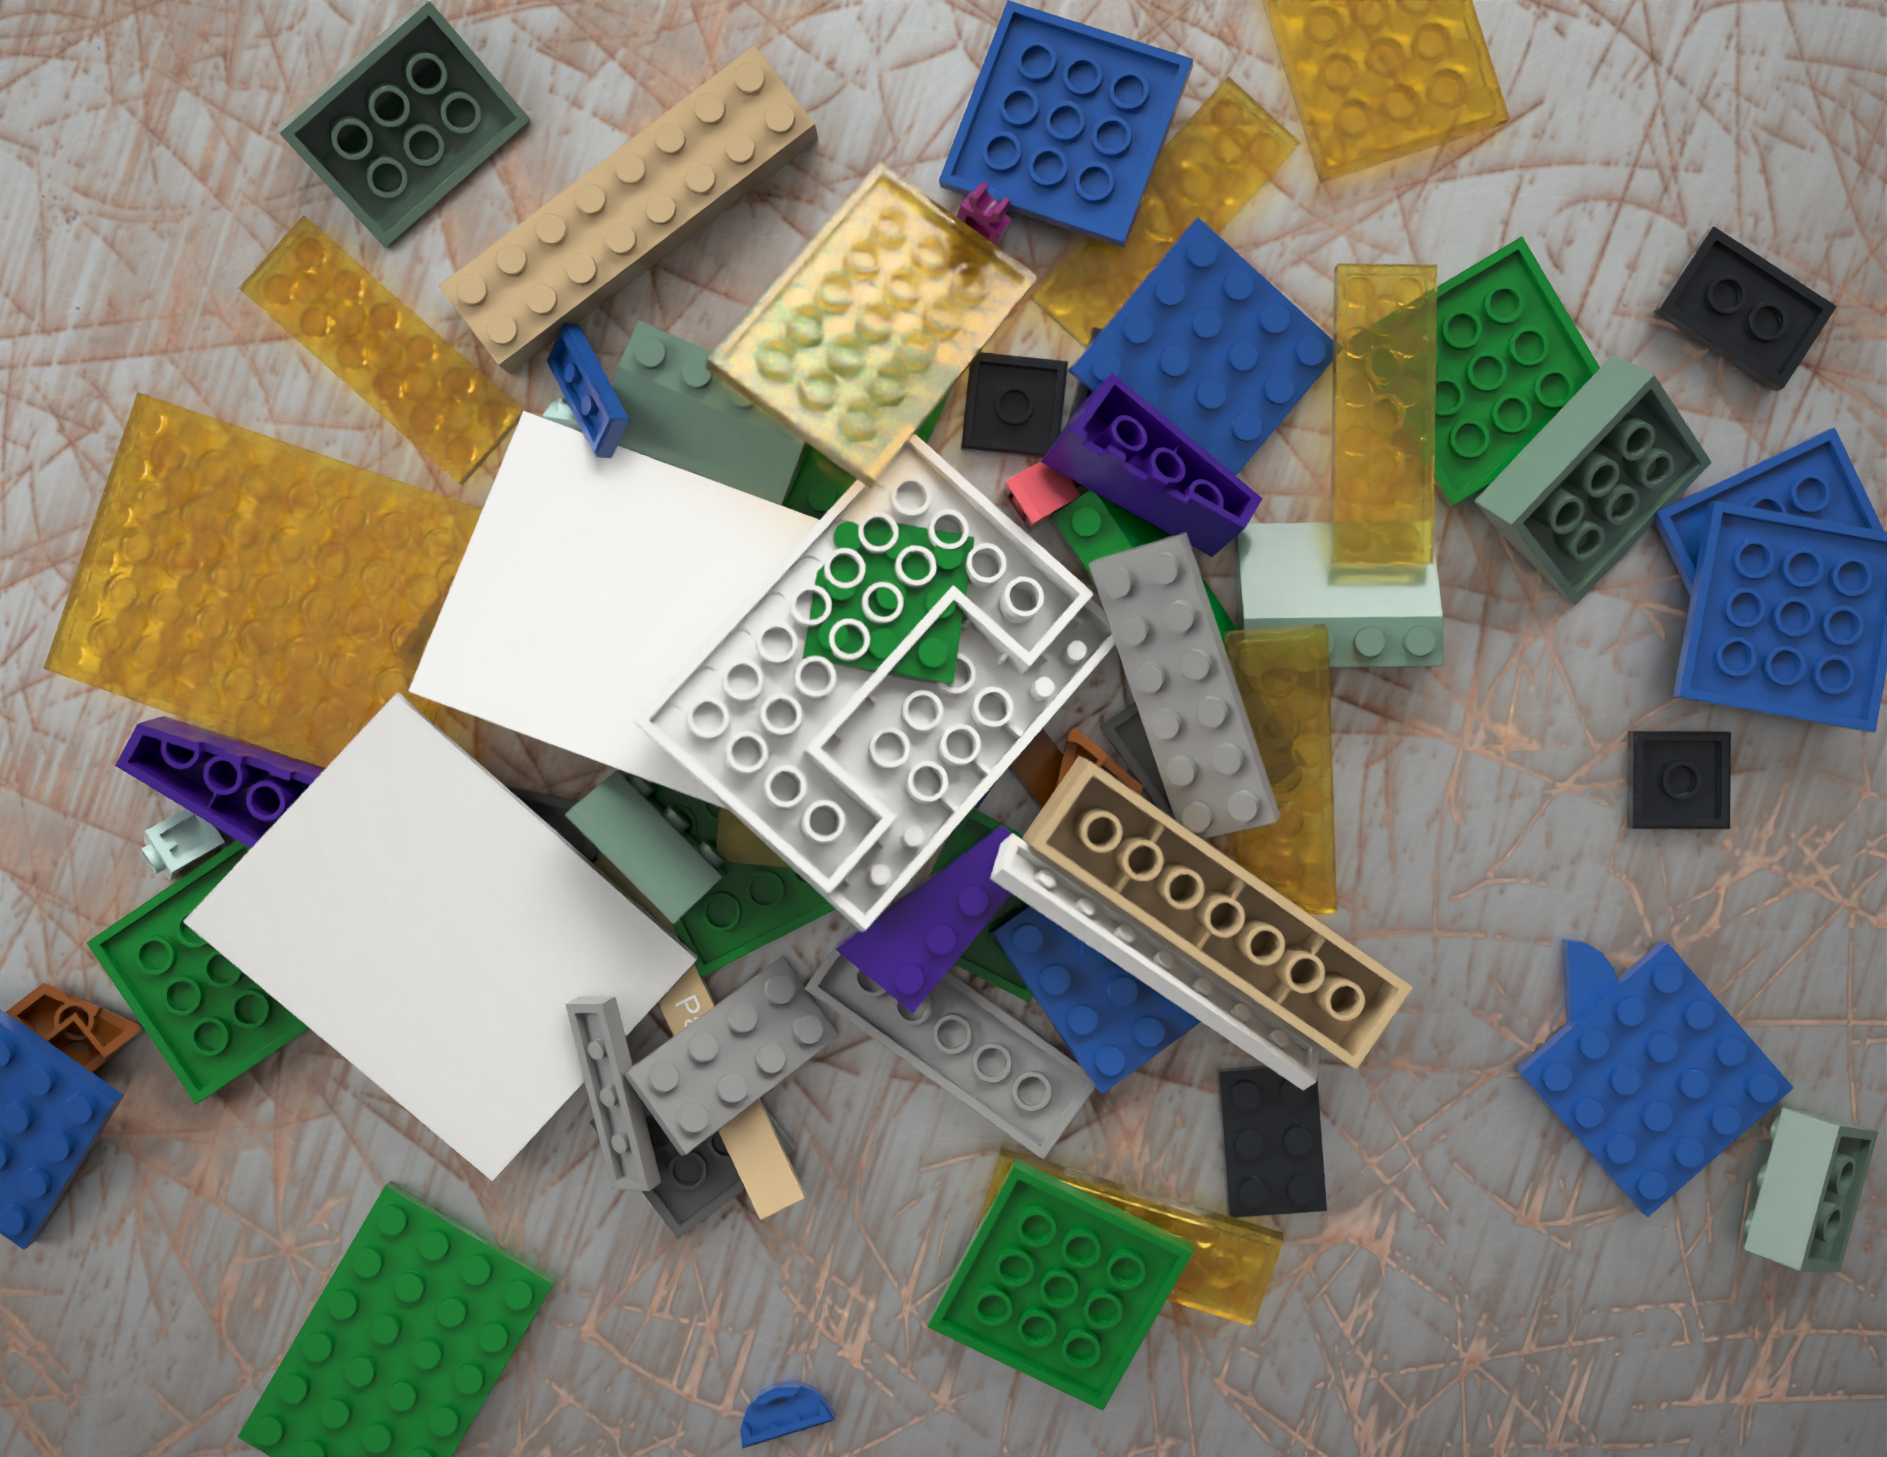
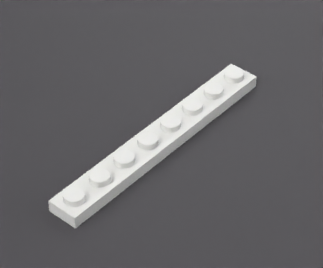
M1012 833L1000 844L990 879L1300 1089L1305 1090L1317 1082L1321 1045Z

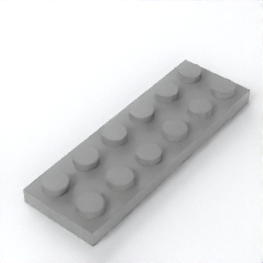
M1187 533L1115 553L1089 563L1175 820L1201 839L1275 823L1279 819L1280 813Z
M850 923L804 989L1044 1160L1095 1089L1079 1063L950 970L947 971L924 1001L912 1013L835 950L839 942L858 930V928Z

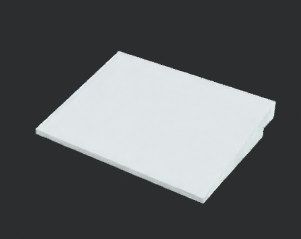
M523 411L408 692L727 809L634 723V720L820 520L617 446L612 459L596 457L584 433Z
M906 427L634 720V723L856 928L863 932L873 923L1115 645V641L1105 611L1091 599L1094 593ZM871 520H882L890 526L893 537L888 544L877 547L867 542L863 529ZM843 522L858 524V535L862 542L861 546L874 554L884 553L896 543L899 534L896 523L928 528L930 542L934 546L938 545L944 549L958 548L965 543L968 536L975 537L973 549L969 552L965 561V569L969 576L966 596L953 585L875 673L833 665L830 661L820 656H811L803 659L807 628L824 623L832 608L829 594L823 588L815 585L817 571L824 565L826 580L829 579L832 584L840 588L857 586L865 574L864 560L856 551L848 548L837 549L835 547L833 533L839 524ZM934 530L961 534L962 537L954 544H946L936 537ZM910 546L899 554L895 562V572L898 579L904 585L913 588L922 587L933 578L936 572V560L928 549L921 546ZM911 551H913L912 553L924 556L929 563V574L922 580L909 579L902 571V559ZM838 556L853 558L859 567L858 577L850 583H841L835 580L830 572L832 560ZM878 582L871 585L862 598L864 614L869 620L877 624H887L894 621L903 608L901 592L897 587L887 582ZM880 587L891 589L898 598L896 611L887 617L875 615L868 606L869 595ZM814 592L823 598L826 609L820 618L809 620ZM955 600L956 605L964 613L953 684L951 686L940 682L933 684L887 675L950 603ZM844 619L836 623L829 635L832 653L844 661H853L862 657L870 644V635L867 628L861 622L854 619ZM843 625L852 626L861 632L864 644L860 651L854 654H846L837 648L834 637L839 627Z
M399 692L387 702L183 921L491 1181L499 1175L584 1083L565 1004L577 997L615 996L626 1037L693 965L698 957Z

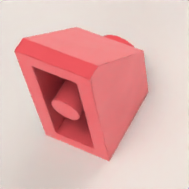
M1039 462L1006 480L1003 492L1028 531L1031 532L1048 521L1051 515L1079 498L1081 495L1077 488L1082 485Z

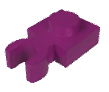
M983 181L975 191L969 193L960 205L955 225L994 253L1005 239L1012 221L1006 215V212L1011 207V202L1006 197L1001 202L992 198L987 191L989 185Z

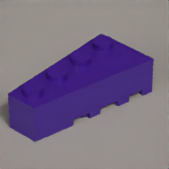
M1112 372L1084 400L1041 460L1043 464L1173 536L1186 532L1190 545L1210 557L1217 554L1246 528L1263 499Z
M165 716L138 723L115 764L119 769L250 848L264 836L327 768Z
M1000 823L892 905L885 908L865 931L861 932L858 929L839 942L835 950L909 1011L914 1013L1012 894L990 879L1000 844L1012 832Z

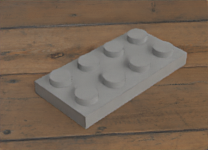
M784 957L773 962L623 1073L681 1156L698 1146L839 1037L811 995L804 989L805 987Z

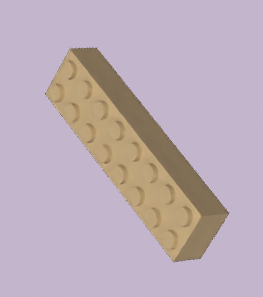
M754 45L440 284L439 288L497 364L511 375L553 343L563 323L578 324L818 141L815 123Z
M1078 756L1022 837L1023 840L1356 1070L1413 989L1407 982L1094 763L1081 756Z

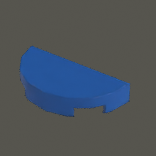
M1563 938L1566 1020L1568 1023L1576 1019L1617 983L1614 967L1602 952L1583 941Z
M796 1381L775 1383L760 1391L747 1406L740 1429L742 1449L835 1421L836 1414L828 1399L813 1386Z

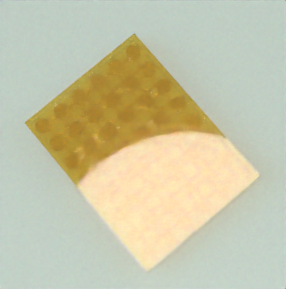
M137 392L43 669L327 768L397 692L435 724L441 703L408 691L483 509Z

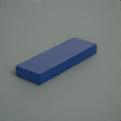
M563 323L546 361L595 456L612 459L630 419L580 325Z

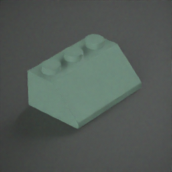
M616 770L565 815L674 924L684 917L728 874L721 867L725 859L707 841L704 840L699 845L686 832L690 824L675 808L669 805L664 810L651 797L655 789L646 779L631 773L628 774L622 770Z
M1782 1108L1781 1115L1774 1120L1770 1130V1141L1773 1144L1768 1162L1761 1167L1758 1174L1757 1188L1760 1192L1755 1209L1749 1213L1745 1222L1744 1234L1747 1239L1744 1250L1798 1271L1840 1272L1878 1131L1803 1110Z

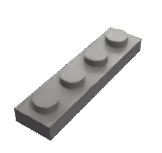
M577 997L565 1005L611 1188L617 1190L650 1191L661 1183L641 1098L623 1074L633 1066L616 997Z

